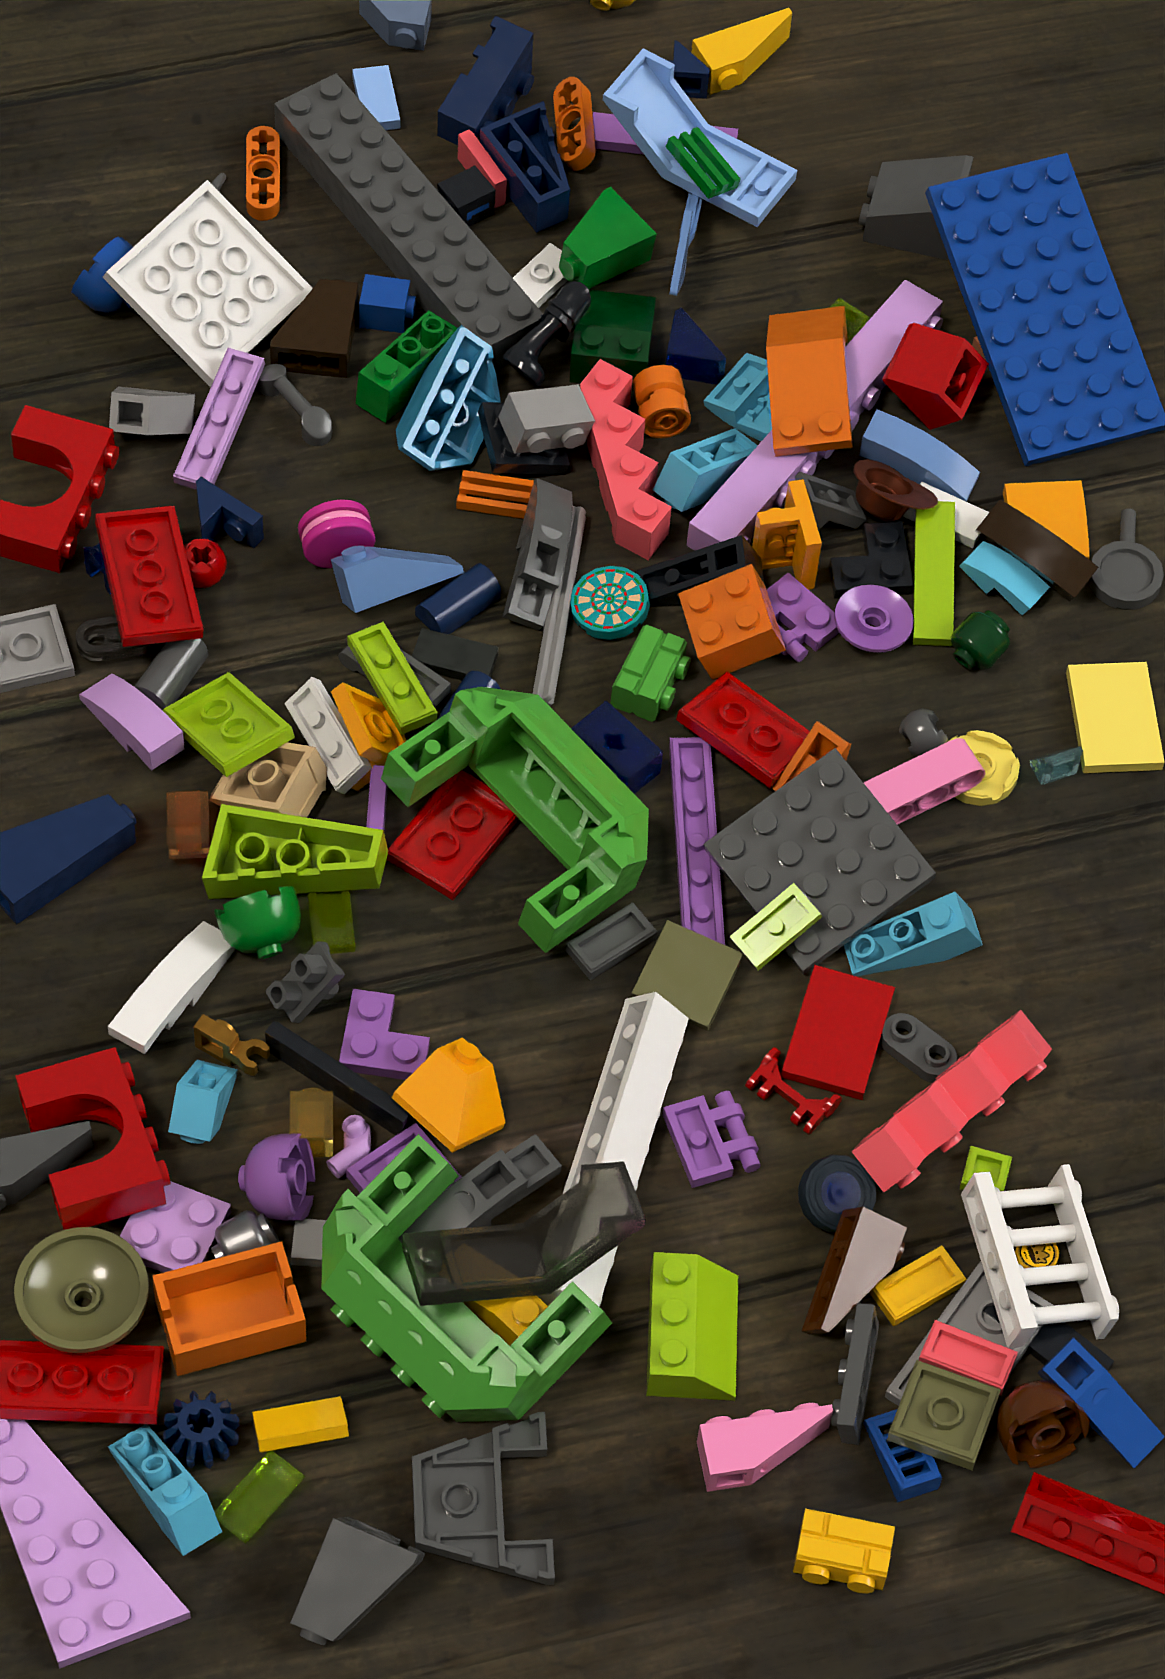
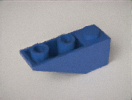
M1075 1338L1069 1340L1037 1372L1043 1380H1050L1058 1385L1083 1408L1090 1420L1089 1425L1133 1469L1165 1437L1111 1374Z

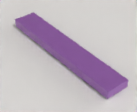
M700 737L670 738L669 755L681 926L725 945L720 868L703 846L705 842L717 834L711 745Z

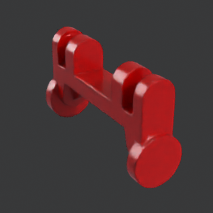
M773 1047L761 1061L760 1067L748 1079L745 1087L753 1090L762 1081L764 1084L757 1092V1096L762 1100H766L773 1091L777 1092L797 1108L790 1118L792 1123L798 1126L807 1116L811 1118L803 1129L805 1133L810 1135L825 1117L828 1118L834 1113L841 1103L842 1097L837 1093L830 1099L826 1097L822 1100L806 1099L782 1081L778 1069V1058L781 1051Z

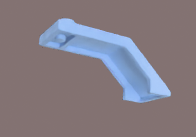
M643 48L603 94V101L662 178L758 227L794 183L797 170L709 125L673 78L675 64ZM698 127L740 177L741 180L738 187L708 199L665 147L668 138L675 136L679 139L680 133L686 131L690 134L693 128Z

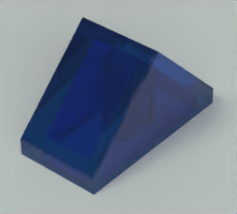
M682 308L675 311L665 365L678 369L682 379L718 385L724 378L726 357Z

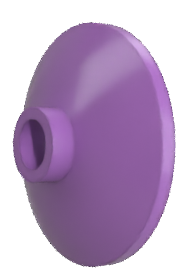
M861 585L848 590L840 597L834 612L835 624L842 637L853 646L869 652H887L900 647L909 638L913 628V614L908 603L899 594L883 586Z

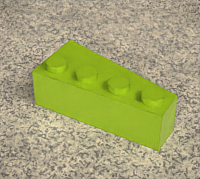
M221 804L202 881L208 899L237 898L267 890V893L270 895H280L278 887L293 886L296 894L380 888L388 855V847L384 830Z

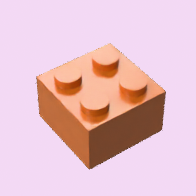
M752 564L678 593L697 657L712 680L721 677L726 672H734L786 651L766 586Z

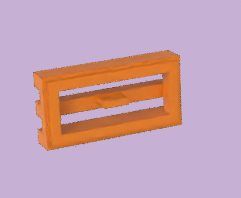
M463 470L456 509L524 519L527 505L506 502V500L528 503L534 480ZM467 494L489 497L490 499L467 496Z

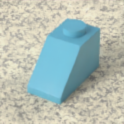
M196 1060L177 1083L168 1132L180 1135L182 1140L189 1143L200 1144L205 1141L210 1142L221 1127L238 1069Z

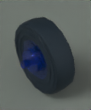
M829 1155L814 1161L803 1173L798 1186V1201L804 1216L813 1226L826 1232L835 1233L843 1210L857 1207L873 1210L876 1202V1187L872 1177L859 1161L846 1155Z

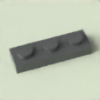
M857 1303L855 1319H848L846 1324L845 1344L850 1345L848 1359L840 1360L838 1384L842 1385L843 1389L841 1399H834L831 1417L832 1426H837L841 1443L859 1445L879 1329L876 1308L872 1304Z

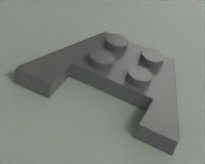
M545 1412L528 1415L527 1420L510 1426L506 1423L494 1427L492 1432L470 1440L463 1438L412 1456L415 1548L541 1584L554 1585L553 1539L506 1541L504 1538L500 1458L547 1456Z

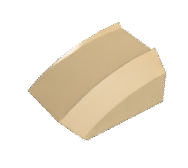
M287 742L230 776L222 775L211 793L209 801L220 807L221 804L307 818L322 791H326L327 767L316 747Z

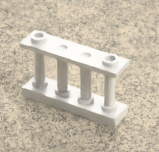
M1061 1165L1048 1187L1000 1191L995 1187L990 1172L974 1173L962 1191L961 1196L1007 1348L1025 1347L1038 1328V1325L1082 1320L1091 1321L1096 1340L1105 1339L1119 1319V1305L1115 1296L1111 1295L1081 1202V1186L1077 1180H1074L1070 1165ZM1054 1204L1060 1225L1012 1230L1010 1226L1006 1225L1002 1209ZM1066 1242L1072 1264L1023 1268L1021 1264H1018L1014 1247ZM1078 1281L1084 1303L1035 1307L1034 1304L1030 1303L1026 1286Z

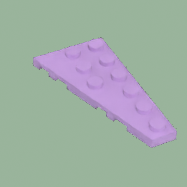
M0 1419V1510L59 1669L191 1619L190 1611L28 1423L25 1420Z

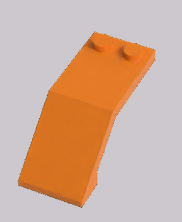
M845 306L769 315L766 355L775 457L853 447L845 359V343H848Z

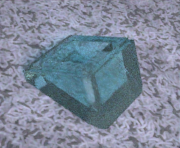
M1080 746L1066 748L1031 759L1030 766L1040 785L1076 774L1083 750Z

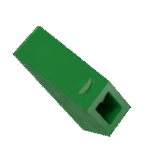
M428 310L358 373L355 404L387 423L409 403L424 370L456 331L457 327Z

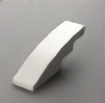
M203 921L158 964L108 1025L109 1035L145 1054L164 1028L170 1030L188 1004L191 1006L195 1005L235 949L224 939L221 931Z

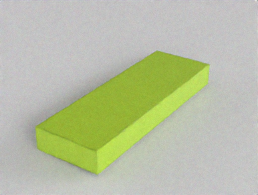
M384 621L347 636L348 646L401 735L437 720L435 707Z

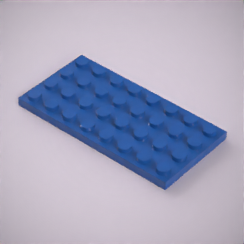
M1059 154L928 187L925 192L926 198L983 354L989 363L990 373L1024 466L1165 430L1164 409L1068 154Z

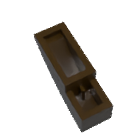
M1002 500L995 504L975 530L992 545L1012 555L1030 568L1069 602L1078 595L1099 568L1060 537Z

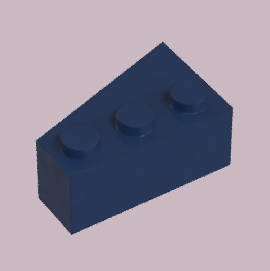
M498 16L494 17L490 24L492 36L486 46L477 45L473 56L478 59L468 75L463 73L459 75L438 110L437 136L458 145V134L470 129L480 141V128L512 114L517 100L521 95L526 96L529 93L534 82V76L531 75L532 32Z
M544 101L480 128V143L507 178L506 194L537 233L568 219L570 188L560 154L556 150L552 127L549 126Z

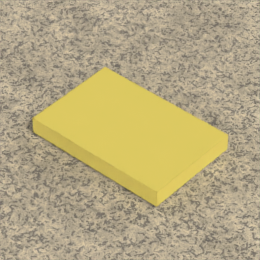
M1147 662L1068 665L1066 675L1083 773L1162 770L1165 761Z

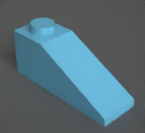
M734 428L670 452L653 491L664 498L666 504L680 512L701 505L720 489L758 445Z

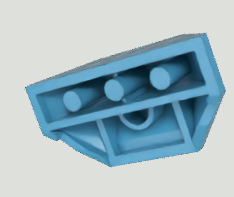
M461 325L456 329L426 367L396 428L398 449L429 471L464 467L472 464L484 439L478 415L482 402L501 403L497 375L492 362L494 358L492 346Z

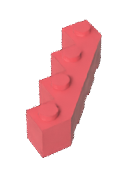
M600 359L580 383V389L595 419L586 443L593 468L597 472L600 492L605 509L610 517L615 543L649 561L669 534L672 506L652 496L655 492L653 488L657 482L659 462L639 452L643 448L646 419L627 409L631 401L633 376Z
M1019 1010L988 1033L977 1043L976 1047L957 1059L938 1075L931 1085L913 1096L894 1112L893 1116L886 1123L874 1129L852 1150L854 1156L883 1192L895 1184L900 1189L910 1184L921 1174L917 1167L926 1156L937 1148H940L943 1153L948 1151L963 1138L960 1131L971 1118L980 1112L987 1117L1005 1103L1002 1095L1012 1083L1022 1076L1026 1081H1029L1047 1067L1044 1059L1052 1051V1048L1022 1010Z

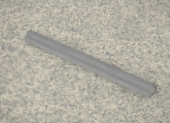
M573 506L571 532L560 586L553 591L548 609L532 693L538 694L549 706L554 703L571 606V595L575 583L586 520V511L581 506Z

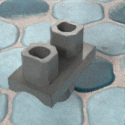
M317 941L306 954L300 953L291 962L289 973L282 980H274L266 989V994L274 1008L285 1010L292 1023H300L322 999L329 1000L339 991L338 982L345 976V973L331 958L328 944Z

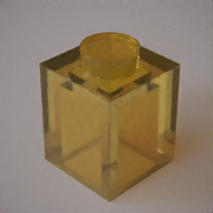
M311 1087L301 1091H290V1134L299 1133L301 1134L300 1138H306L310 1144L313 1157H333L334 1110L333 1091H323L319 1088Z

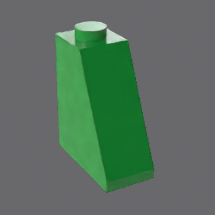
M608 187L601 193L564 241L558 268L566 280L581 282L590 289L651 260L657 233L612 187Z

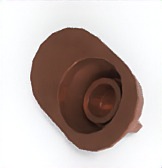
M867 459L859 460L854 465V474L859 480L856 488V500L864 510L881 521L892 522L901 519L909 508L925 510L934 508L938 504V498L932 491L904 477L886 464Z

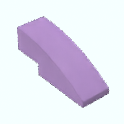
M110 674L79 694L80 700L127 752L133 750L151 771L184 750L183 731L152 700L120 677Z

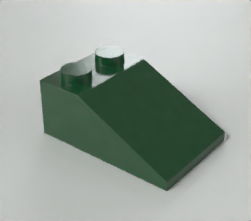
M589 290L591 305L574 330L569 382L581 383L600 359L632 375L634 379L638 373L648 368L656 297Z

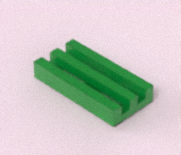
M698 127L693 128L690 134L686 131L680 133L679 139L675 136L668 138L665 147L708 199L738 187L741 180L740 177Z

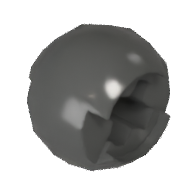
M921 708L911 711L902 719L898 728L900 734L902 733L905 739L909 738L911 746L908 749L914 758L948 741L947 734H944L942 729L938 730L935 722L939 721L933 710Z

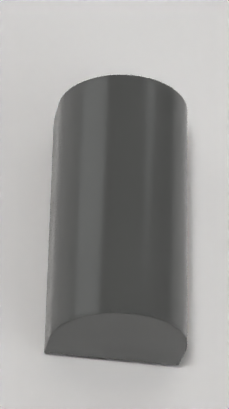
M200 638L166 642L134 687L152 700L161 710L175 703L207 659L208 649L205 643Z

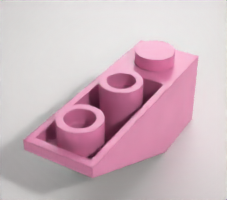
M805 1403L795 1407L792 1411L779 1413L766 1409L754 1412L749 1417L733 1420L728 1416H719L708 1420L705 1424H700L697 1447L707 1492L748 1486L755 1483L829 1428L833 1413L832 1404L819 1406L817 1403Z

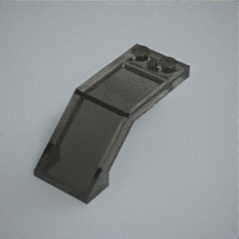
M624 1161L581 1165L579 1183L524 1223L403 1233L402 1249L420 1306L546 1295L556 1291L643 1228L646 1223V1217Z

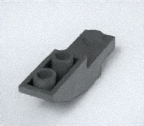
M536 478L532 486L516 546L519 556L502 617L537 631L545 625L553 591L560 586L571 532L573 508L571 491Z
M534 1134L506 1154L502 1149L465 1174L445 1190L398 1239L429 1269L490 1228L491 1219L559 1175L562 1165L539 1137Z

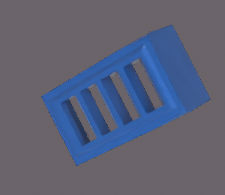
M896 1409L865 1419L864 1425L898 1503L939 1489L942 1476L932 1456L901 1445L889 1448L887 1444L890 1443V1441H887L888 1433L883 1435L879 1428L892 1424L897 1412ZM910 1452L914 1453V1458L899 1463L895 1459V1457ZM917 1466L920 1467L921 1472L906 1477L902 1472Z

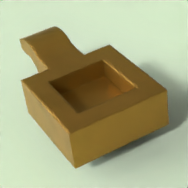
M203 1014L194 1025L196 1048L230 1067L235 1063L248 1075L255 1076L258 1072L257 1063L248 1059L250 1055L258 1054L265 1059H268L270 1056V1048L264 1041L259 1039L240 1041L236 1030L224 1020L217 1019L215 1021Z

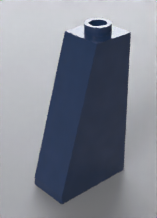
M107 794L0 832V907L17 925L136 843L134 825L137 822L132 811L123 803L118 805Z

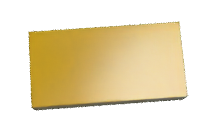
M941 1245L882 1279L869 1294L894 1327L957 1291L967 1279Z
M341 1396L252 1412L260 1452L349 1437L348 1424Z

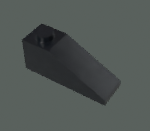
M743 535L635 571L646 584L650 607L681 605L678 593L750 564L753 565L764 583L761 557Z

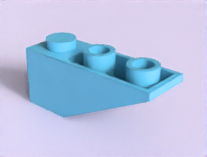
M952 892L867 928L846 943L844 948L852 975L862 976L946 961L983 944L972 909L956 892Z
M148 1424L128 1433L125 1437L108 1446L111 1454L161 1530L183 1556L222 1533L207 1493Z

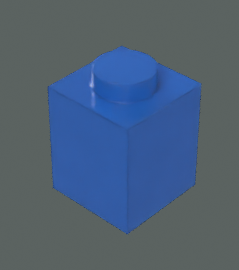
M365 274L359 301V328L404 333L407 318L414 319L416 309V296H410V280Z

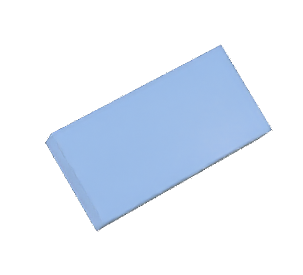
M389 66L352 69V78L358 99L385 130L400 129V115Z

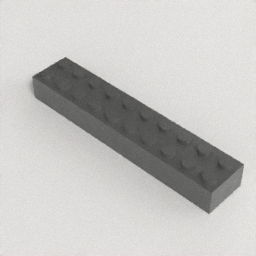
M335 73L274 103L275 130L278 132L282 142L393 274L399 279L410 280V294L416 296V301L425 312L430 310L457 328L461 325L492 346L494 355L492 362L495 371L507 365L508 363L502 356L509 348L518 343L526 334L539 325L538 319L541 318L543 313L339 75Z

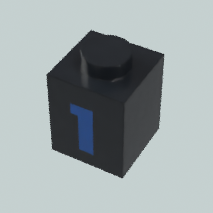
M476 166L437 184V191L468 227L495 214L496 190Z

